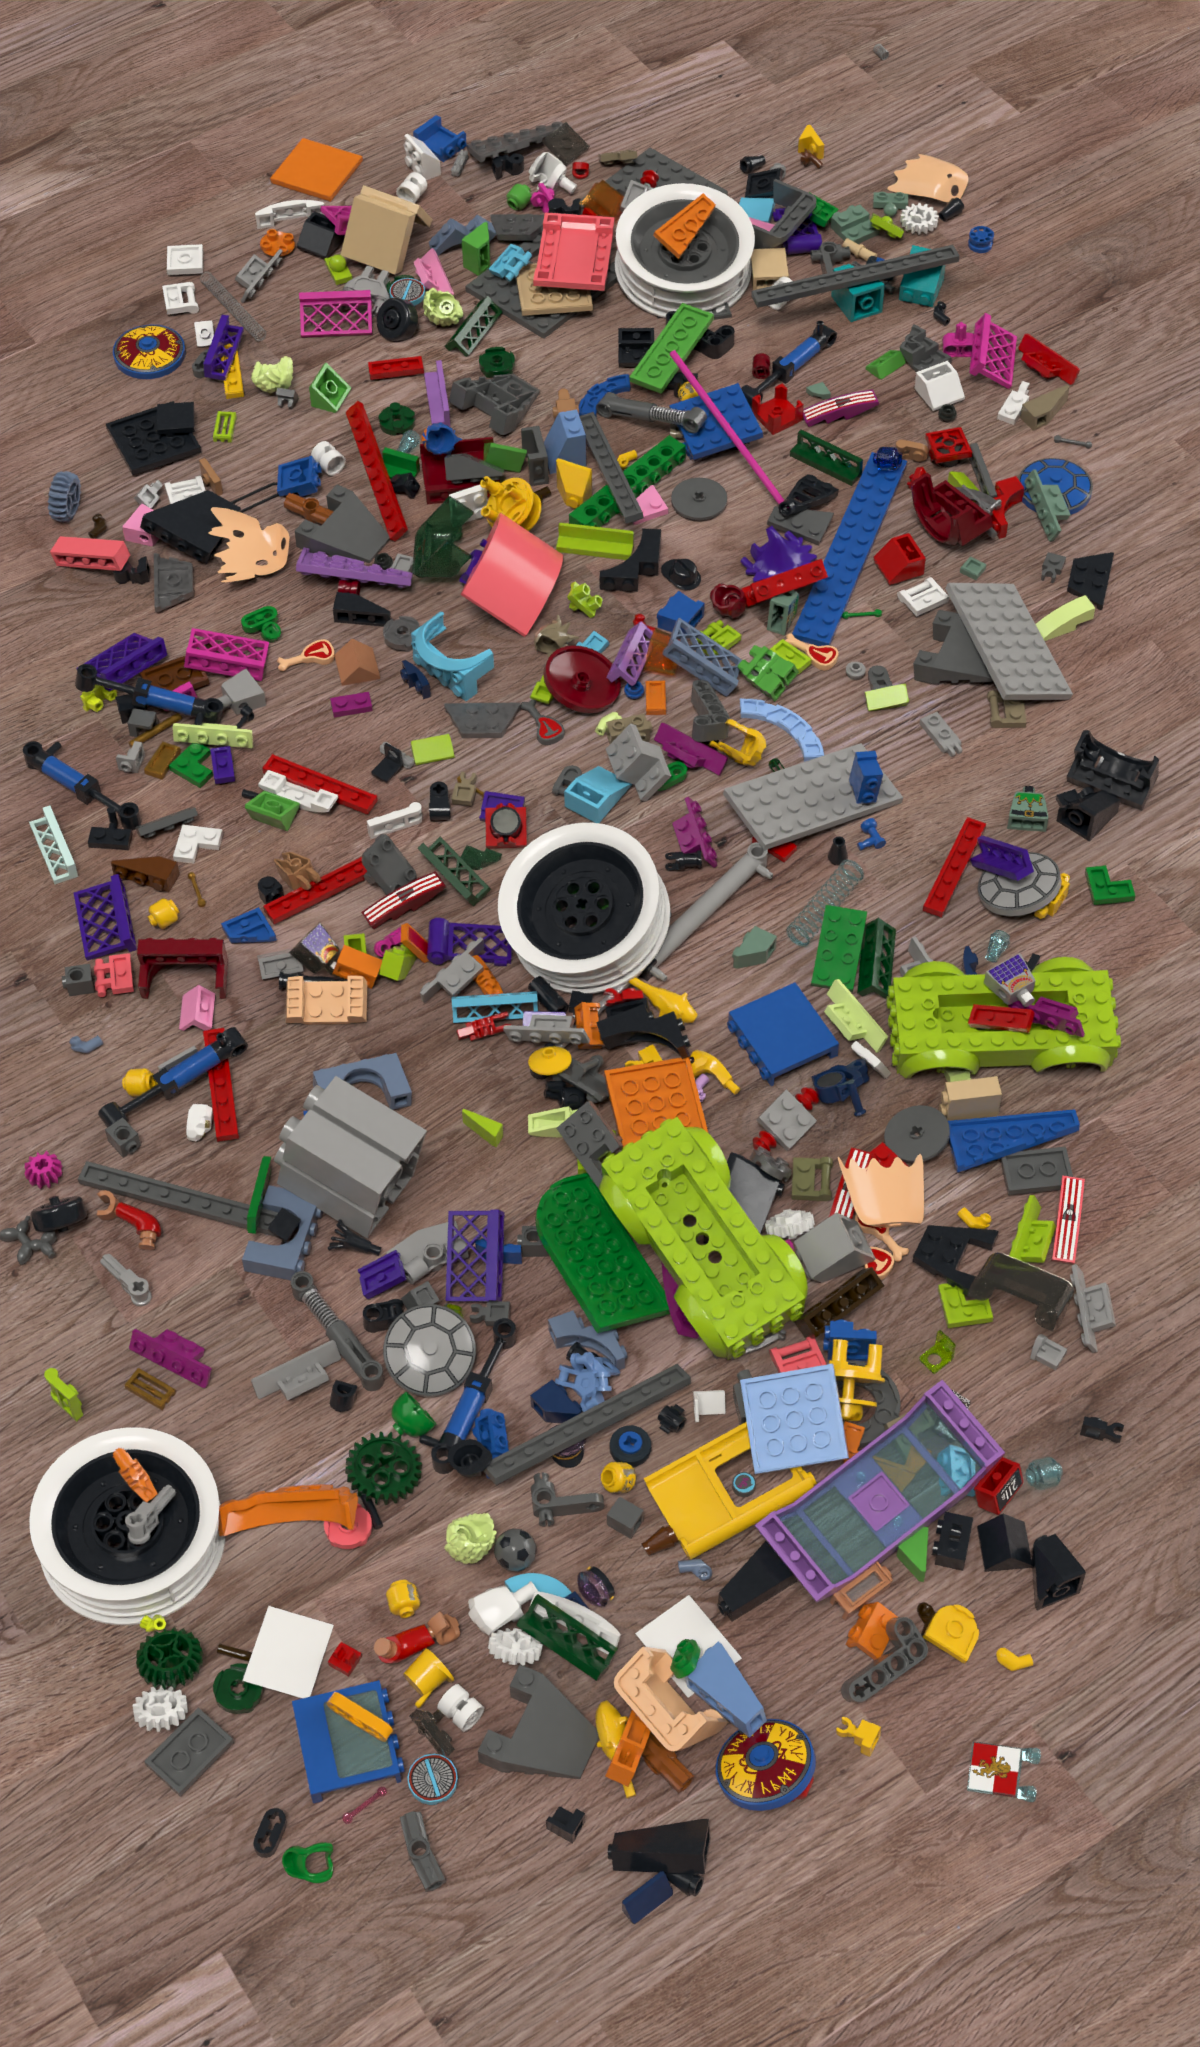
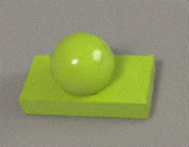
M341 254L324 259L325 265L336 285L347 283L353 279L346 265V259Z

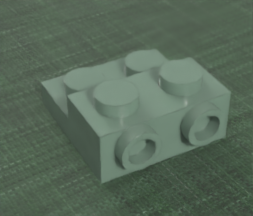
M851 205L846 211L841 213L839 211L835 212L831 217V229L844 241L849 238L851 241L859 244L879 235V230L871 226L870 214L861 205Z

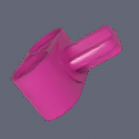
M959 322L956 325L955 333H947L943 336L944 353L951 357H971L974 334L966 333V324Z

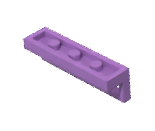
M438 360L436 361L437 372L424 373L431 424L442 422L450 427V413L442 361Z
M641 621L628 630L606 677L611 682L621 676L633 686L640 676L658 637ZM643 633L650 639L649 641L645 640ZM638 645H641L644 653H640ZM632 657H636L638 664H634ZM626 669L631 670L632 676L626 672Z

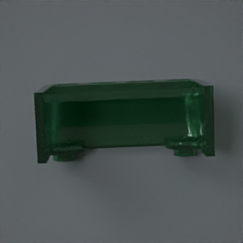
M449 496L416 532L412 574L419 578H451L459 573L460 568L471 558V555L453 543L455 541L458 542L462 537V525L474 514V511Z

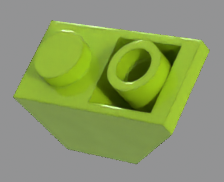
M403 944L385 950L379 974L397 981L405 979L417 956Z

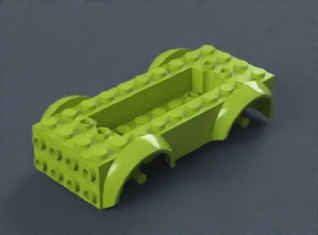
M1074 957L1052 958L1037 965L1031 971L1035 979L1034 990L1031 992L1035 1001L1031 1005H1035L1040 997H1044L1076 1007L1079 1013L1076 1019L1081 1021L1085 1033L1084 1037L1069 1035L1064 1031L1051 1029L1039 1023H1032L1029 1033L995 1029L977 1030L968 1024L973 1004L1008 1007L1001 998L985 985V974L965 975L955 965L947 962L932 961L919 964L908 970L903 977H894L892 986H888V996L886 998L887 1009H890L888 1026L892 1028L890 1046L894 1047L892 1066H896L897 1074L902 1075L904 1078H912L915 1073L937 1068L938 1073L940 1071L943 1073L946 1071L945 1067L963 1068L969 1070L971 1074H976L980 1067L1031 1065L1037 1072H1042L1049 1067L1066 1064L1067 1068H1070V1065L1071 1068H1074L1076 1066L1075 1063L1096 1064L1101 1067L1100 1072H1104L1109 1066H1112L1114 1058H1117L1118 1055L1117 1048L1121 1047L1120 1035L1116 1034L1118 1017L1114 1016L1113 1012L1116 1008L1115 997H1111L1113 980L1109 978L1108 970L1094 971L1084 961Z
M678 1117L672 1120L667 1119L661 1123L660 1128L655 1131L650 1130L646 1132L636 1143H628L622 1148L621 1152L616 1155L611 1154L603 1160L601 1164L603 1178L599 1185L600 1192L638 1244L651 1245L678 1284L674 1299L693 1328L716 1357L727 1358V1360L732 1357L736 1359L746 1352L745 1349L749 1346L759 1345L765 1340L764 1337L771 1332L776 1334L784 1328L783 1324L790 1320L794 1322L803 1315L808 1286L800 1260L782 1238L776 1235H761L729 1191L731 1178L727 1161L717 1142L708 1132L699 1127H684ZM692 1215L696 1218V1224L693 1227L684 1225L683 1219L686 1216ZM700 1235H705L708 1237L709 1242L706 1245H699L696 1242V1238ZM717 1251L721 1254L722 1259L719 1263H711L708 1256L711 1252Z

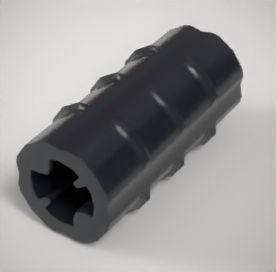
M538 976L534 978L528 985L530 992L537 991V999L547 1011L566 1012L569 1005L563 1000V997L543 977Z

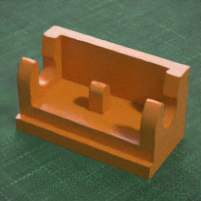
M344 945L332 974L348 979V976H363L367 981V988L372 989L382 960Z
M581 1002L574 1007L576 1028H583L590 1039L589 1043L578 1044V1049H601L604 1045L603 1041L600 1040V1033L596 1023L599 1021L598 1010L600 1003Z

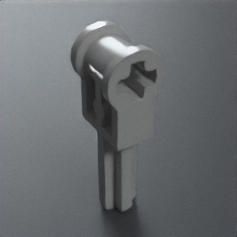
M111 1254L102 1256L100 1263L121 1283L122 1289L131 1296L133 1304L140 1307L147 1305L152 1298L147 1280L138 1277L131 1269L126 1270Z
M166 1485L150 1503L143 1501L135 1512L126 1516L125 1524L129 1528L128 1539L131 1543L142 1544L149 1540L150 1533L159 1523L158 1514L176 1494L172 1486Z

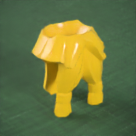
M727 719L725 724L745 735L741 750L738 751L723 742L716 743L711 741L710 746L724 752L737 763L755 766L761 760V754L766 748V739L759 731L740 725L732 719Z

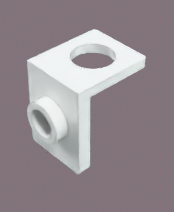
M212 320L194 322L197 347L210 346L214 337Z
M724 1390L693 1391L695 1422H699V1415L726 1413Z

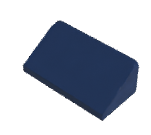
M660 1871L622 1901V1911L632 1924L639 1922L673 1895V1890L665 1873Z

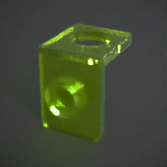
M939 1330L936 1335L935 1345L919 1357V1361L933 1374H936L953 1360L956 1345L947 1335ZM936 1354L941 1358V1362L933 1365L929 1363L928 1357Z

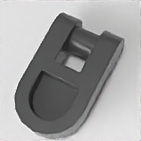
M876 665L869 669L868 681L871 690L893 686L886 668Z
M573 765L565 767L553 786L552 794L564 795V791L567 788L563 787V785L569 786L575 778L581 776V769Z

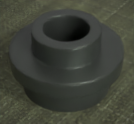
M945 404L939 409L938 416L944 421H952L956 418L957 412L953 405Z
M380 553L374 559V564L380 565L383 570L390 568L393 564L392 557L387 553Z

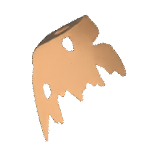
M211 508L212 513L223 526L212 528L209 534L230 540V542L226 543L229 549L215 554L216 557H220L226 563L218 573H236L233 576L226 577L227 580L221 582L254 578V575H267L285 566L290 537L283 525L276 523L261 530L259 521L256 518L226 508ZM233 531H241L244 533V536L242 538L235 537ZM285 537L286 545L285 548L282 549L281 543L282 539ZM275 550L277 552L276 556L273 555V551ZM266 560L268 564L260 566L256 565V562Z

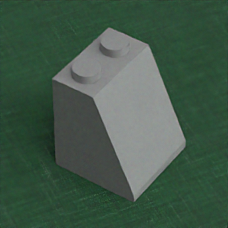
M837 1212L794 1241L797 1247L796 1253L806 1266L805 1272L811 1280L821 1283L876 1259L859 1223Z

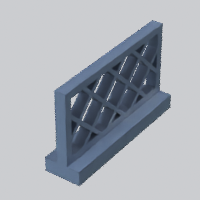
M678 618L668 646L663 651V655L700 680L709 682L712 688L727 697L738 685L739 669L737 666L742 659L681 618ZM680 627L683 628L687 634H683ZM696 638L701 640L703 645H699ZM686 639H690L693 645L689 646ZM706 649L709 656H705L702 650ZM712 649L716 650L719 655H715ZM728 659L734 662L735 666H731ZM718 660H722L725 667H721Z

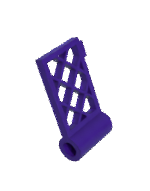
M786 208L775 209V212L772 213L774 221H779L782 218ZM812 213L803 221L809 224L801 223L798 228L802 230H795L793 233L795 236H790L782 243V248H785L787 255L810 253L811 250H818L819 246H821V234L818 233L814 221L809 219Z
M434 918L429 921L427 959L436 965L442 964L447 960H453L458 955V953H453V949L458 945L466 951L467 945L464 941L468 938L475 941L479 939L474 935L478 931L484 932L487 935L483 938L484 943L492 939L497 944L491 949L484 944L486 953L479 955L484 962L494 963V966H507V964H511L512 947L506 938L500 941L495 936L498 933H503L501 926L449 923L444 918ZM454 930H462L466 934L459 939L453 932ZM502 948L507 953V956H498L494 952Z

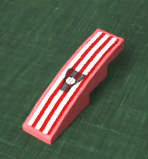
M1062 1176L1051 1261L1075 1263L1085 1179Z

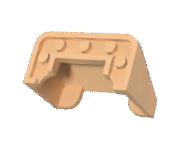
M642 1647L617 1673L614 1679V1687L666 1749L676 1752L684 1750L719 1733L729 1723L717 1710L709 1709L695 1714L668 1683L674 1675L670 1669L673 1658L665 1649Z

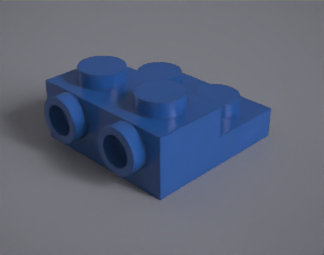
M313 456L278 465L277 492L279 496L298 492L299 496L302 497L316 493L317 488L321 486V480L318 476L322 472L320 463L316 462Z
M842 1319L830 1321V1326L825 1325L823 1351H828L827 1360H832L833 1339L848 1341L847 1360L867 1361L869 1344H876L877 1331H870L869 1329L853 1330V1322Z

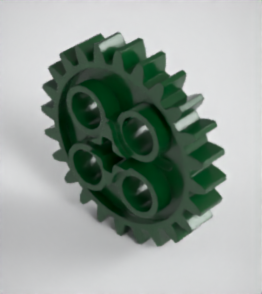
M380 1432L378 1438L373 1433H370V1440L362 1437L361 1444L354 1443V1450H349V1457L346 1458L345 1474H348L347 1482H352L351 1489H358V1497L366 1494L367 1502L373 1497L375 1498V1504H378L380 1499H383L385 1505H387L388 1499H392L394 1503H397L398 1496L405 1500L406 1492L413 1493V1486L418 1487L419 1478H421L422 1462H419L420 1454H415L416 1447H409L410 1440L402 1443L401 1435L394 1439L392 1438V1432L388 1434V1437H384L383 1432ZM383 1452H390L391 1455H384V1454H382V1453H383ZM369 1463V1464H371L372 1466H370V1467H365V1466H363V1464ZM397 1469H402V1470H404L405 1472H403V1473H398V1472H396L395 1470H397ZM377 1481H383V1482H385V1484L380 1485V1484H377L376 1482H377Z

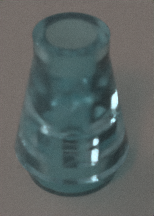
M413 430L404 432L397 451L408 454L419 444V434Z
M995 930L990 935L985 956L988 961L997 962L1000 955L1010 944V936L1006 932Z

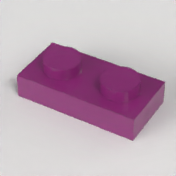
M369 692L330 698L334 718L373 711Z

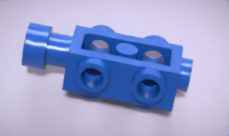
M489 1408L481 1410L480 1416L474 1419L473 1435L477 1438L478 1442L491 1452L492 1459L509 1451L504 1414Z

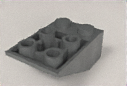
M467 453L447 455L444 458L446 480H451V483H462L464 479H470V482L481 481L485 476L492 480H497L505 473L504 469Z

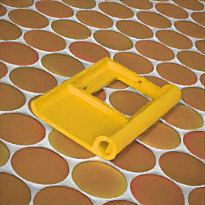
M747 1422L645 1477L644 1481L667 1523L677 1536L689 1560H692L760 1522L771 1512L794 1503L817 1484L812 1473H806L801 1467L792 1468L790 1471L793 1477L790 1480L747 1504L736 1507L715 1470L717 1467L751 1449Z

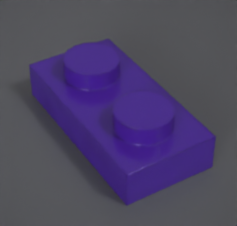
M230 746L211 748L215 784L234 782L235 776Z

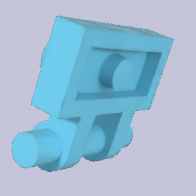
M510 244L492 264L489 271L500 278L505 276V279L510 282L519 275V271L523 266H527L532 254L529 251L525 253L521 247Z

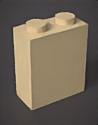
M785 248L753 249L751 256L753 290L770 287L781 277L789 278Z
M998 1077L945 1082L944 1091L941 1092L942 1103L939 1104V1111L946 1117L947 1121L998 1116L1002 1097Z

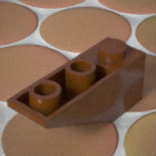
M160 856L113 860L111 862L113 875L119 874L121 879H127L136 884L146 885L155 890H162L168 893L180 875L176 861Z

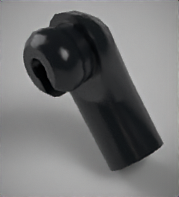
M939 301L937 306L934 307L933 316L946 326L949 324L950 318L945 315L946 304Z

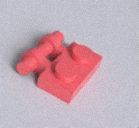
M130 953L109 956V963H104L103 959L95 960L93 968L97 980L95 981V990L98 992L99 997H105L108 988H112L113 995L134 992ZM106 973H110L111 978L105 979Z

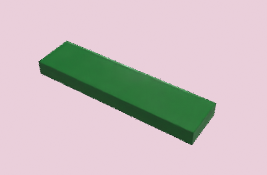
M269 1156L262 1157L247 1215V1231L252 1234H256L263 1208L262 1202L271 1176V1157Z

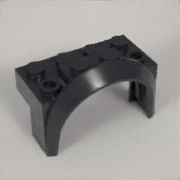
M1083 730L1074 749L1075 759L1067 774V782L1083 788L1092 787L1094 792L1105 790L1120 799L1121 803L1142 811L1159 776V759L1154 756L1153 761H1146L1125 755L1096 740L1089 730ZM1101 756L1097 766L1094 767L1098 757Z

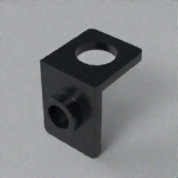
M385 743V758L371 771V774L384 782H388L401 769L403 761L401 750ZM390 751H393L396 754L397 758L394 757L390 753Z

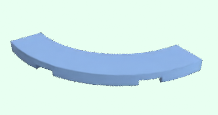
M740 698L741 718L763 720L786 731L799 745L804 762L824 756L819 738L812 731V727L799 715L783 706L768 704L763 700Z

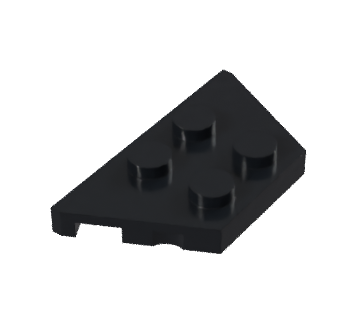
M1114 553L1074 558L1067 592L1078 597L1086 595L1091 602L1097 605L1098 610H1102Z

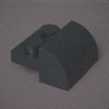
M618 328L619 367H637L654 343V328Z

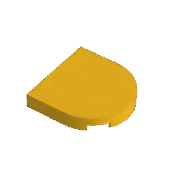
M948 1605L940 1608L933 1615L923 1638L964 1664L967 1662L978 1640L979 1629L974 1620V1615L967 1608L961 1605Z

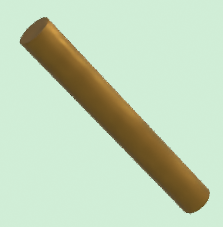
M176 713L129 741L130 747L132 748L134 741L143 743L182 719L181 715Z

